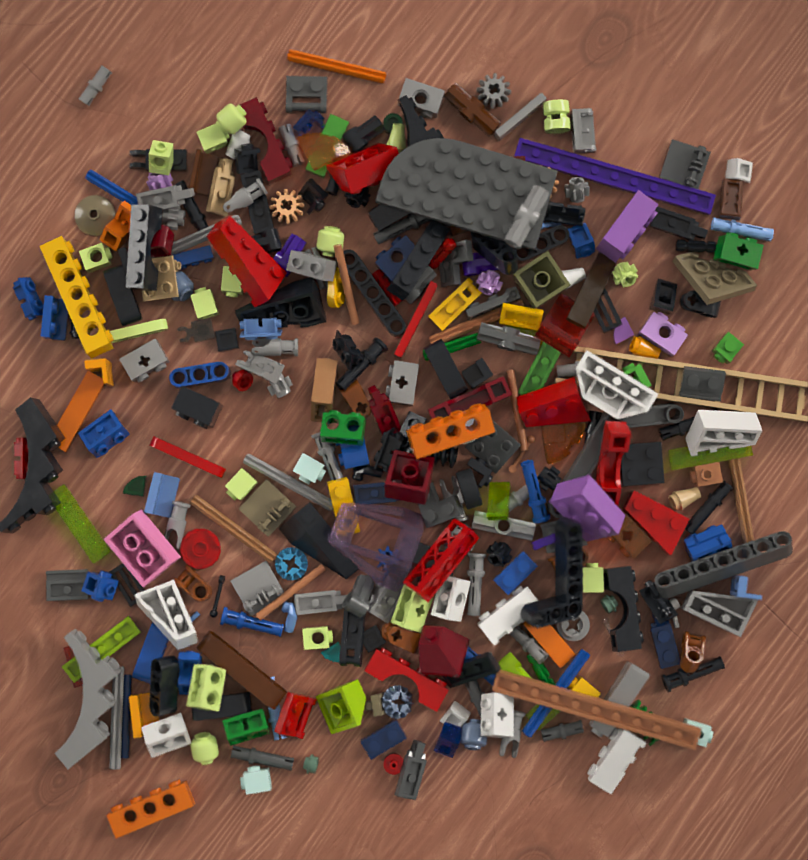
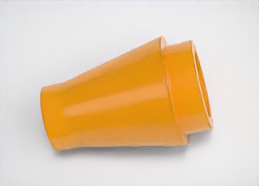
M634 336L630 343L629 351L636 356L658 359L661 348L656 347L642 336Z

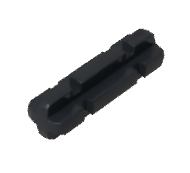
M678 239L675 248L676 251L687 250V252L706 251V253H714L716 251V242L708 241L705 243V241L688 240L686 242L685 240Z

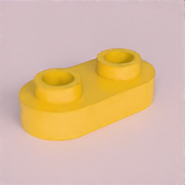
M336 267L333 282L328 281L327 303L330 308H340L345 302V294L338 267Z

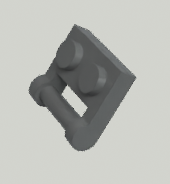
M286 76V113H292V111H320V113H327L328 78L324 76ZM293 98H321V103H293Z

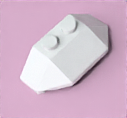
M589 351L585 352L576 367L581 397L617 420L648 412L658 396V393Z

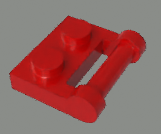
M287 692L274 732L303 739L306 723L312 706L316 704L317 699L307 695Z

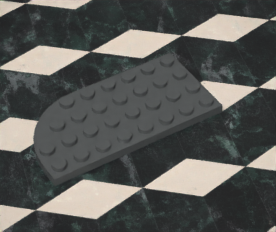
M427 139L407 147L392 160L382 178L375 203L504 241L505 236L514 223L513 219L521 205L526 201L533 186H540L550 194L539 212L540 216L533 229L529 231L521 246L535 250L558 171L453 139Z

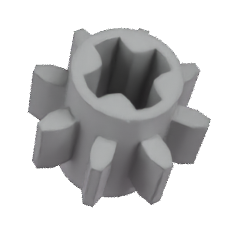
M571 178L569 184L564 185L566 198H570L571 202H583L585 196L590 195L588 182H585L583 178Z
M180 206L164 209L163 224H167L171 230H178L179 225L184 226L185 211L181 210Z
M281 373L277 383L274 384L269 381L271 385L267 386L271 396L276 394L277 398H281L291 392L290 386L293 384L289 376L284 378Z

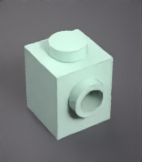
M302 453L293 469L295 473L300 475L299 479L307 484H310L311 481L316 483L317 480L321 482L326 473L324 464Z
M684 718L683 723L701 728L697 745L706 747L713 737L712 727Z
M259 765L247 767L248 771H244L243 777H240L242 790L245 789L246 795L271 791L272 789L269 767L260 768Z

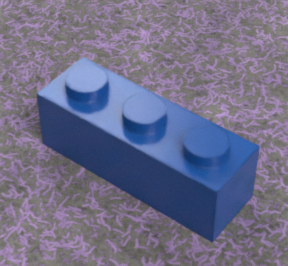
M210 245L173 254L174 260L181 263L180 270L186 269L190 265L192 267L198 266L201 262L210 263L214 259Z

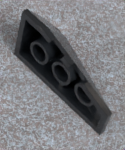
M312 277L294 281L277 289L269 301L257 307L249 303L235 310L239 322L244 321V319L258 318L259 326H263L262 318L281 319L282 327H288V325L310 327L327 321L320 291Z
M311 502L279 528L293 546L345 579H348L362 567Z

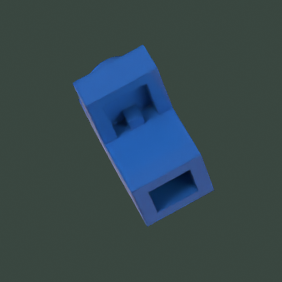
M194 651L179 652V695L189 694L194 664L202 665V656Z

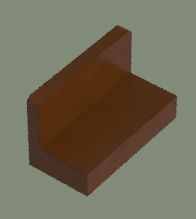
M200 149L196 150L189 188H193L195 194L209 196L219 156L202 153Z

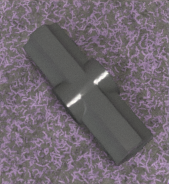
M481 322L476 340L497 345L498 348L512 352L516 350L536 356L541 338L520 333L515 328L505 326L501 328Z

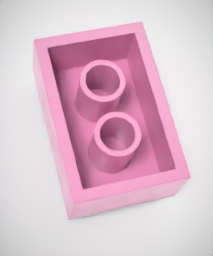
M142 509L133 513L104 538L105 542L142 587L154 581L181 558Z

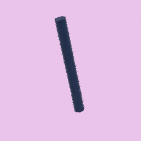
M124 674L121 758H129L131 674Z

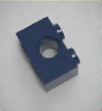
M406 235L403 238L400 236L391 243L392 248L387 252L383 250L376 256L377 261L375 265L390 282L415 246ZM394 253H400L403 256V260L396 263L391 257Z

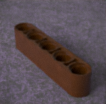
M209 630L197 646V649L221 669H225L229 676L269 708L275 710L287 694V691L216 633Z

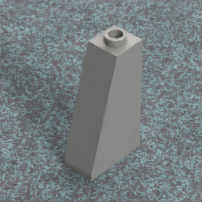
M627 661L604 700L629 707L648 680L650 674ZM594 720L589 722V725L593 727L591 731L601 738L603 734L609 737L615 726Z

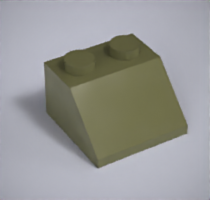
M549 251L540 255L512 275L532 308L535 309L544 305L570 286V283Z

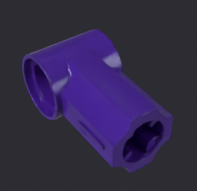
M292 233L281 251H278L273 258L287 272L285 277H288L291 271L286 270L291 250L302 251L307 244L303 239Z
M473 253V261L462 263L464 276H475L487 270H498L479 253Z

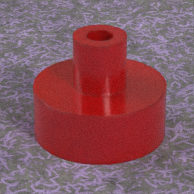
M243 369L234 372L232 375V385L239 391L243 392L251 387L253 375Z
M397 753L388 754L384 759L385 771L391 775L399 774L404 762L402 756Z

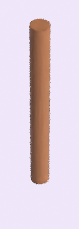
M336 244L333 247L351 324L355 325L359 323L344 253L342 245Z
M508 370L506 374L512 394L510 397L518 441L521 444L520 452L528 451L524 422L519 414L516 399L519 395L514 370Z
M322 564L317 566L255 615L260 621L326 571Z

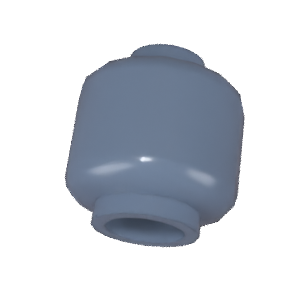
M178 271L176 272L179 297H173L172 300L183 302L193 294L194 284L184 272Z
M470 719L468 723L462 725L460 742L465 745V749L480 751L481 747L486 746L487 737L481 736V720Z

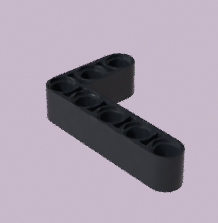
M567 517L560 518L555 524V596L528 603L521 609V618L535 628L577 618L582 612L583 530L580 524Z

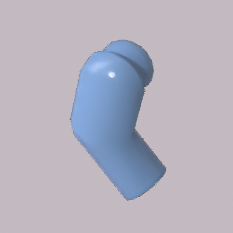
M285 601L281 609L282 612L288 613L284 631L293 633L297 621L295 604Z

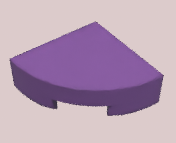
M625 317L621 319L622 325L614 329L613 339L615 345L634 335Z

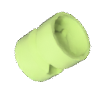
M557 99L543 102V115L547 117L544 120L545 133L557 134L571 130L570 118L567 117L570 113L568 100Z

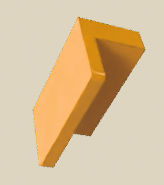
M105 358L84 361L86 370L90 372L102 371L103 383L109 387L114 386L111 361Z
M150 693L129 696L133 738L143 737L141 727L160 720L159 716L154 717L150 712Z

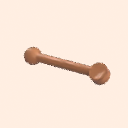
M532 435L527 437L528 447L535 441ZM526 451L520 452L514 464L509 466L508 470L510 473L516 472V467Z

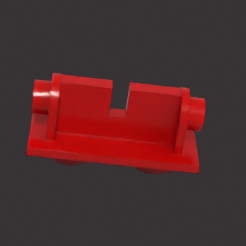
M27 437L16 438V442H14V456H21V460L14 461V475H16V479H26L28 472L29 453Z

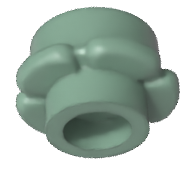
M606 594L604 598L600 599L603 608L608 614L617 611L618 603L613 595L608 596Z
M311 754L310 757L305 758L303 769L307 770V774L316 773L319 757Z

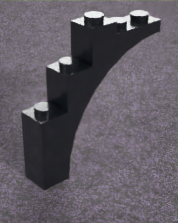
M404 95L397 99L407 128V147L427 139L444 138L439 129L435 130L434 127L428 130L425 129L427 124L422 115H417L415 111L417 106L412 97L408 98L407 95ZM381 204L367 212L377 231L409 214L408 212Z
M31 397L15 409L27 437L29 453L28 472L24 487L16 504L0 522L1 533H15L25 521L33 519L36 514L50 515L56 510V506L61 503L48 483L55 481L59 477L58 474L63 471L51 451L60 447L61 442L66 438L40 399Z

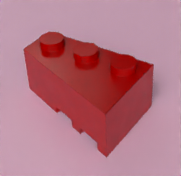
M575 377L516 397L519 414L526 427L591 421L588 405L581 397L580 388Z
M635 490L630 492L622 508L667 556L672 555L690 520Z

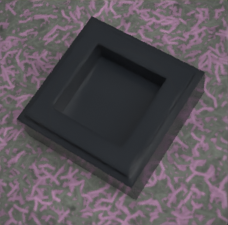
M236 328L215 331L218 352L239 349Z
M377 625L364 631L363 645L368 653L386 643Z

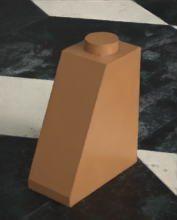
M317 358L311 398V421L322 422L323 412L328 413L333 410L338 360Z

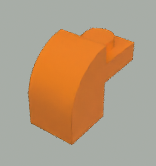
M123 201L120 204L114 219L105 226L99 239L115 252L129 239L131 205Z

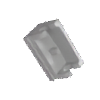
M572 109L570 118L573 153L596 152L592 109Z
M247 350L243 351L248 356V360L246 362L237 360L235 365L274 384L277 383L285 365L265 356L253 355L252 352Z

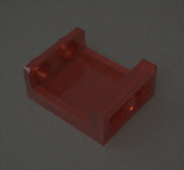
M561 293L534 336L567 357H570L594 319L595 313H592L585 329L572 324L566 318L575 301Z

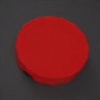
M205 528L194 529L182 538L180 555L189 567L206 569L213 566L219 559L221 543L212 531Z

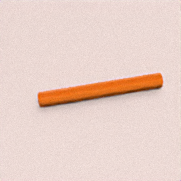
M292 49L289 50L287 60L382 84L386 80V72Z

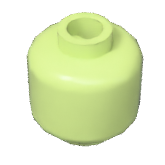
M228 104L217 113L216 124L225 134H235L246 125L245 115L247 113L239 104L237 106Z
M324 226V229L318 232L317 249L323 251L322 255L334 257V245L341 244L343 249L344 233L338 227Z
M209 732L198 733L191 740L190 746L193 760L201 762L202 765L211 764L219 755L217 739Z

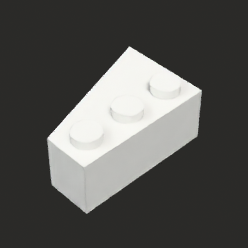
M519 586L512 592L513 596L510 599L506 600L503 598L495 605L496 609L491 613L486 611L478 617L480 621L477 624L493 645L497 644L500 638L509 634L516 626L524 622L520 615L524 605L538 601L527 586L524 588Z

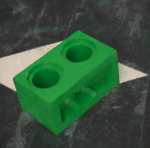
M334 410L328 413L323 412L320 432L321 441L363 446L366 425L365 416H361L360 413L351 412L349 415L341 414V412ZM331 423L338 424L336 429L331 430L328 428ZM351 425L359 426L358 430L354 432L349 431L348 428Z
M263 708L222 720L230 746L270 734Z

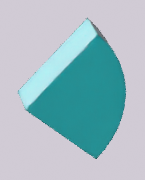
M339 641L322 651L321 654L332 662H339L341 648Z

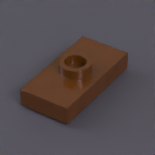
M723 178L719 218L740 220L744 181Z

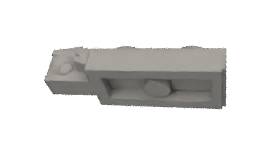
M181 185L136 194L138 205H152L163 209L185 204L184 198L195 196L193 188L182 190Z
M340 590L294 594L296 615L337 611L342 609L343 601L347 595H341Z

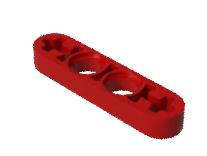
M153 436L149 444L151 447L220 478H223L226 468Z

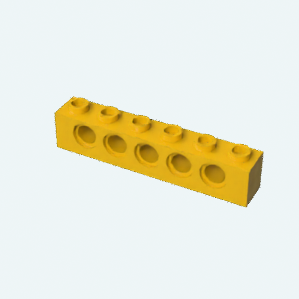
M60 236L39 246L86 354L92 359L114 349L111 343L114 341L110 330H106L103 325L106 323L102 312H98L95 307L98 305L94 294L90 295L87 289L90 287L86 276L82 277L80 273L82 266L78 258L74 259L72 255L75 250L71 242H66ZM62 258H67L65 263L59 264ZM75 275L71 282H67L69 276ZM83 293L80 299L74 300L76 294ZM89 310L90 315L82 318L83 313ZM98 328V333L94 336H90V332L93 329Z

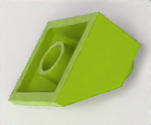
M358 679L315 696L331 734L351 729L361 724L366 697Z

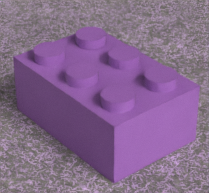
M638 190L596 249L615 263L619 258L623 260L658 212L655 209L659 204Z
M590 475L557 483L550 503L563 517H567L582 526L583 539L586 542L619 534L625 518V514Z

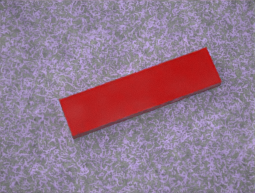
M430 281L394 353L395 357L399 359L403 357L438 287L437 283Z

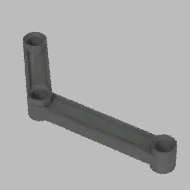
M673 403L652 405L646 413L616 419V421L626 422L629 428L668 423L676 424L682 421L684 411L680 406ZM674 408L676 411L675 415L670 418L669 411ZM606 412L602 413L601 419L562 482L591 475L599 461L605 421H609L611 415ZM550 498L547 502V510L553 516L562 518L563 516L559 512L554 511Z

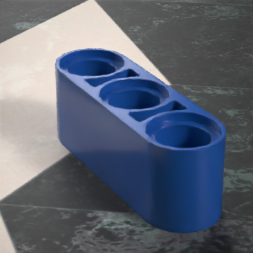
M223 362L177 368L170 373L169 380L177 388L223 382L229 378L230 369ZM219 366L225 367L226 370L225 375L222 377L215 375V370ZM198 370L205 371L203 380L195 379V373ZM179 373H183L185 376V380L181 384L175 382V376Z
M153 622L132 674V678L150 684L152 660L163 657L169 642L167 637Z

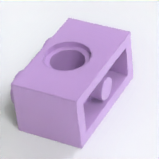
M653 312L638 335L656 347L661 348L663 352L672 357L676 354L688 334L685 333V328L677 323L673 325L667 321L669 318L663 313ZM663 327L668 330L669 336L667 338L660 336V328Z

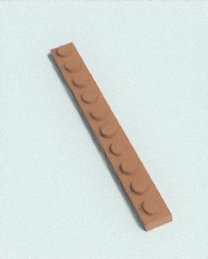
M504 670L496 673L492 691L694 750H696L701 733L700 727Z

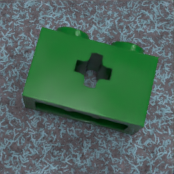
M731 232L718 237L713 260L749 271L759 268L764 245L758 244L756 239L745 238L744 240L738 238V234Z

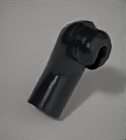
M371 465L356 467L352 471L354 472L352 479L362 481L363 475L381 478L383 470L379 467L374 469V466Z

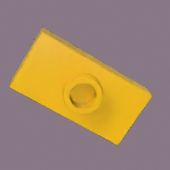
M503 303L499 324L540 331L544 310Z

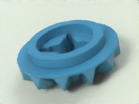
M294 547L285 548L276 556L275 568L283 579L296 580L305 574L308 560L300 549ZM295 555V564H297V566H299L300 568L292 567L291 570L287 572L288 565L286 564V562L283 561V559L291 560Z

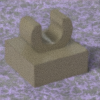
M385 692L371 695V700L365 702L364 710H373L374 716L386 714L382 706V698Z

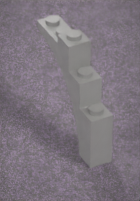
M76 628L64 638L73 650L80 666L83 680L82 708L75 729L66 743L55 753L67 769L71 768L110 735L108 726L98 718L116 702L114 701L113 694L109 690H105L103 686L121 672L120 666L114 658L107 656L101 660L99 652L86 642V636L81 631H77Z

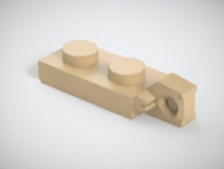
M220 158L218 167L215 168L206 212L227 217L228 212L223 209V205L231 199L235 181L231 171L233 160Z

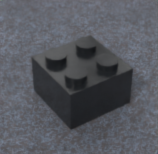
M181 386L172 409L176 411L175 415L187 421L191 417L195 419L194 424L207 429L208 426L214 427L224 405Z
M661 442L629 444V450L623 454L621 460V486L665 483Z

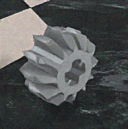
M496 73L493 74V79L488 74L485 75L486 81L480 80L479 85L481 87L476 89V92L481 93L478 99H485L483 102L485 106L491 103V109H494L495 103L501 108L503 105L502 101L508 102L509 100L506 95L511 94V90L506 89L510 86V83H503L504 76L496 79ZM494 88L498 89L497 93H490V90H493Z

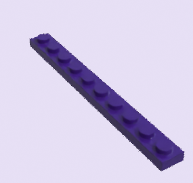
M519 138L514 158L547 168L550 167L561 173L636 194L639 190L651 199L706 215L711 214L716 197L715 194L523 138Z

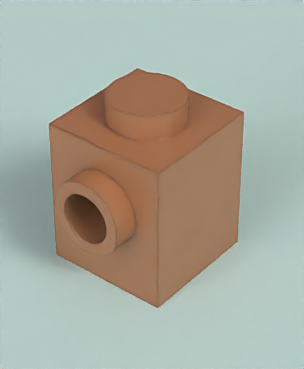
M715 462L692 467V471H690L691 483H695V487L723 482L720 463Z

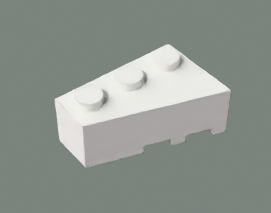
M698 410L685 439L691 456L698 455L697 452L710 450V453L717 452V448L729 446V449L756 445L762 428L756 413Z
M174 580L135 594L138 607L177 650L198 643L195 629Z
M614 728L609 736L611 741L607 747L604 745L598 754L600 759L596 764L593 763L587 772L590 782L612 794L625 775L628 765L635 761L636 757L634 756L639 747L644 748L646 742L640 737L622 728Z

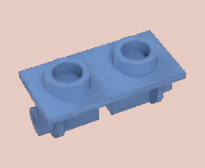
M258 318L244 319V321H240V329H244V331H241L240 338H245V340H256L258 337L276 339L282 335L283 329H278L282 327L281 319L262 318L263 326H259Z

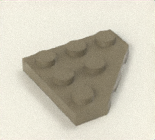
M693 252L675 256L673 260L675 266L707 305L753 292L757 287V284L746 271L741 269L734 271L726 268V264L713 259L706 261L698 258L699 254Z

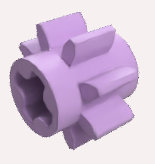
M149 173V181L146 183L150 190L172 186L171 181H173L171 174Z
M492 270L479 274L476 281L480 285L479 291L489 296L493 295V292L497 294L503 282L499 281L500 275Z

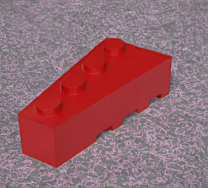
M229 215L217 222L206 237L221 259L226 260L231 274L237 276L242 284L240 287L244 293L248 292L252 298V301H250L252 305L257 307L270 300L287 272Z

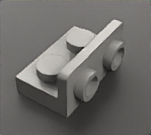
M384 572L376 580L375 587L370 594L368 611L384 622L389 623L404 584Z

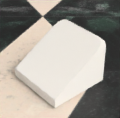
M739 158L729 159L727 161L725 178L750 183L753 162Z
M454 701L440 719V722L457 733L467 721L471 712Z

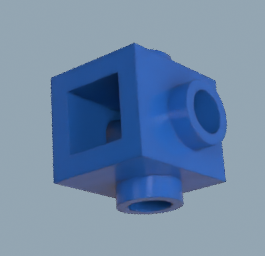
M100 570V573L88 571L81 591L91 595V599L103 602L104 599L113 600L119 581L112 578V574Z

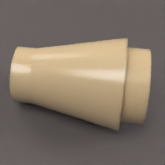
M694 487L674 491L668 498L673 510L682 511L691 503L701 498L699 489Z

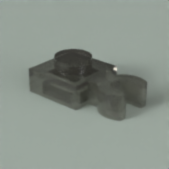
M211 317L191 322L192 328L179 327L177 329L178 332L185 331L187 333L185 338L180 339L181 343H186L193 337L195 343L216 338Z

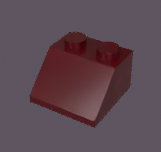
M394 450L385 481V497L426 505L435 458L424 456L417 459L413 453Z

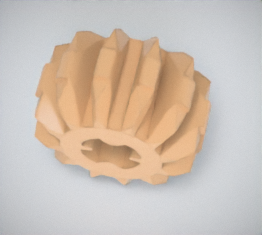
M284 189V195H281L279 191L276 192L278 199L272 197L271 201L275 204L269 206L270 210H276L272 213L273 218L279 216V223L283 222L284 218H286L287 224H290V218L297 222L296 214L302 216L303 212L299 209L305 207L304 203H299L302 197H295L296 191L294 190L290 195H288V189ZM287 203L288 205H290L291 209H282L284 208L283 204Z

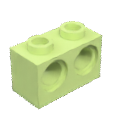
M194 664L186 706L205 711H219L226 670L210 665Z

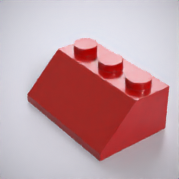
M376 143L326 165L342 191L357 194L362 192L364 187L378 185L386 169L399 153L395 146Z

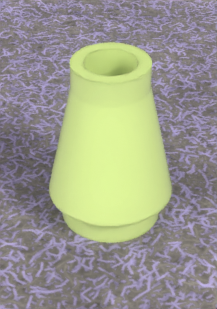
M393 123L387 145L397 147L398 153L406 149L405 124Z

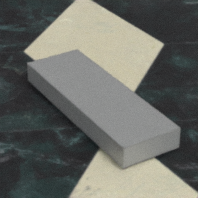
M540 93L500 126L495 131L494 137L498 141L503 139L539 109L543 102H546L547 98L545 95Z

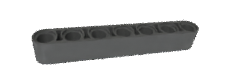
M777 532L660 572L654 579L656 590L659 593V597L667 599L787 558L793 552L792 537L788 532Z

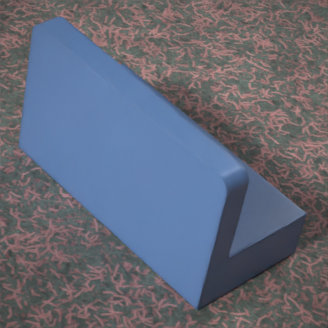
M154 472L144 512L167 518L171 517L174 506L172 501H175L180 478Z
M732 576L730 595L762 600V595L746 593L748 577Z

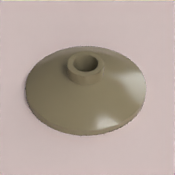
M92 195L84 198L77 205L75 221L79 229L85 234L100 236L105 226L114 219L116 213L108 199L99 195ZM92 211H97L95 218L90 216Z

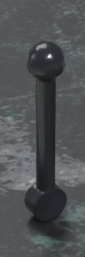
M223 575L219 577L213 610L210 611V616L213 618L218 615V602L223 583L225 582V576Z

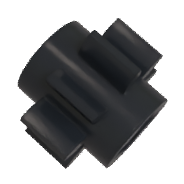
M364 187L362 192L357 194L346 192L344 197L347 198L346 202L349 206L359 208L360 205L363 207L367 205L371 194L368 193L369 189Z
M545 466L537 476L540 481L539 486L545 491L548 488L553 491L557 483H560L562 480L558 476L560 471L554 466L550 469Z
M495 541L486 550L490 554L487 560L493 566L504 567L513 557L509 554L512 549L504 542Z

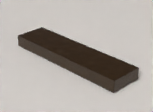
M600 251L566 318L567 321L582 329H585L616 265L614 261Z

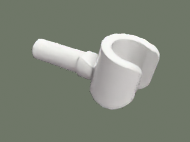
M672 598L669 600L675 610L680 608L677 599ZM676 616L672 619L674 627L679 628L680 626L678 618Z

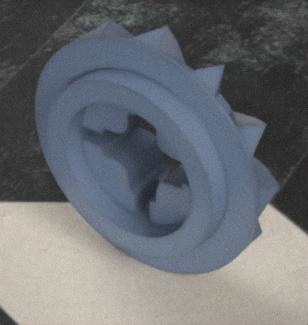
M395 685L385 691L382 698V706L389 717L395 719L404 718L411 712L410 709L414 703L412 702V694L407 690L408 688ZM399 698V700L404 701V704L402 703L398 707V704L392 703V701Z

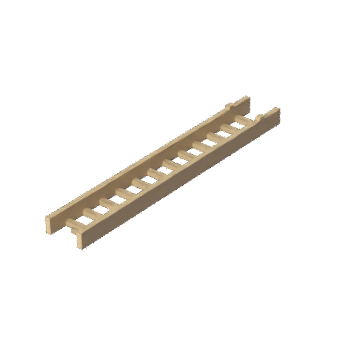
M561 344L564 347L562 351L577 353L576 361L579 362L582 359V354L589 351L600 359L602 357L617 359L616 368L620 371L623 360L637 362V365L641 364L642 367L643 364L656 365L657 373L654 392L658 393L657 400L735 412H752L761 416L808 423V416L802 415L806 398L804 396L805 388L808 389V382ZM684 366L725 371L728 377L738 378L735 405L720 403V401L712 402L680 397L679 392ZM663 367L678 369L674 396L659 393ZM573 376V377H575V379H576V381H577V383H578V386H579L578 378H577L576 376ZM555 378L554 384L566 379ZM744 379L759 381L755 408L741 406ZM765 382L779 384L775 411L761 409ZM785 385L799 387L796 414L781 412Z

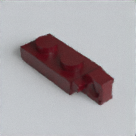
M375 385L367 388L372 398L368 401L369 408L381 436L391 428H395L394 434L399 432L401 426L390 399L385 393L381 394Z

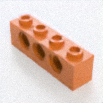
M474 404L465 411L457 410L450 413V416L444 418L436 417L431 419L429 423L415 424L411 426V429L406 430L412 453L417 459L495 432L490 411L484 404ZM469 419H474L471 426H465ZM449 426H454V430L451 433H446V429ZM429 433H435L432 439L426 440Z
M175 780L169 783V787L161 790V787L150 791V795L142 798L140 795L132 798L128 805L123 806L121 803L111 807V812L106 816L115 838L193 807L195 801L187 781ZM165 795H173L175 803H166ZM146 803H153L156 808L155 812H148L145 808ZM129 810L134 811L136 819L129 820L126 812Z

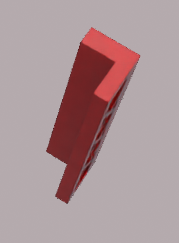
M454 518L403 583L428 603L478 541L479 537L471 528ZM456 526L462 529L458 535L452 536V531ZM447 543V549L439 553L440 546ZM435 560V564L431 568L426 569L428 561ZM421 576L422 580L417 586L411 584L416 577Z

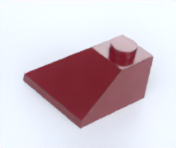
M424 625L419 640L420 673L460 677L470 640L442 626Z

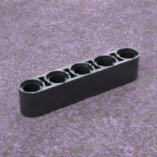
M351 249L343 251L344 258L348 255L355 258L353 264H346L348 275L389 334L394 337L401 336L406 328L405 321L357 253ZM358 272H364L367 278L359 282L355 276ZM374 288L378 290V296L376 298H369L367 296L369 289ZM382 305H387L391 310L389 314L382 315L379 313V308ZM393 322H400L402 324V329L399 332L391 330L390 326Z

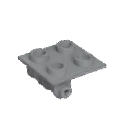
M267 561L231 580L243 603V607L250 616L258 613L284 593Z

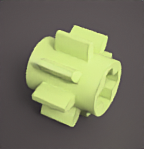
M621 262L612 271L613 280L616 285L621 284L622 287H630L638 278L636 273L638 270L634 264L629 265L628 262Z

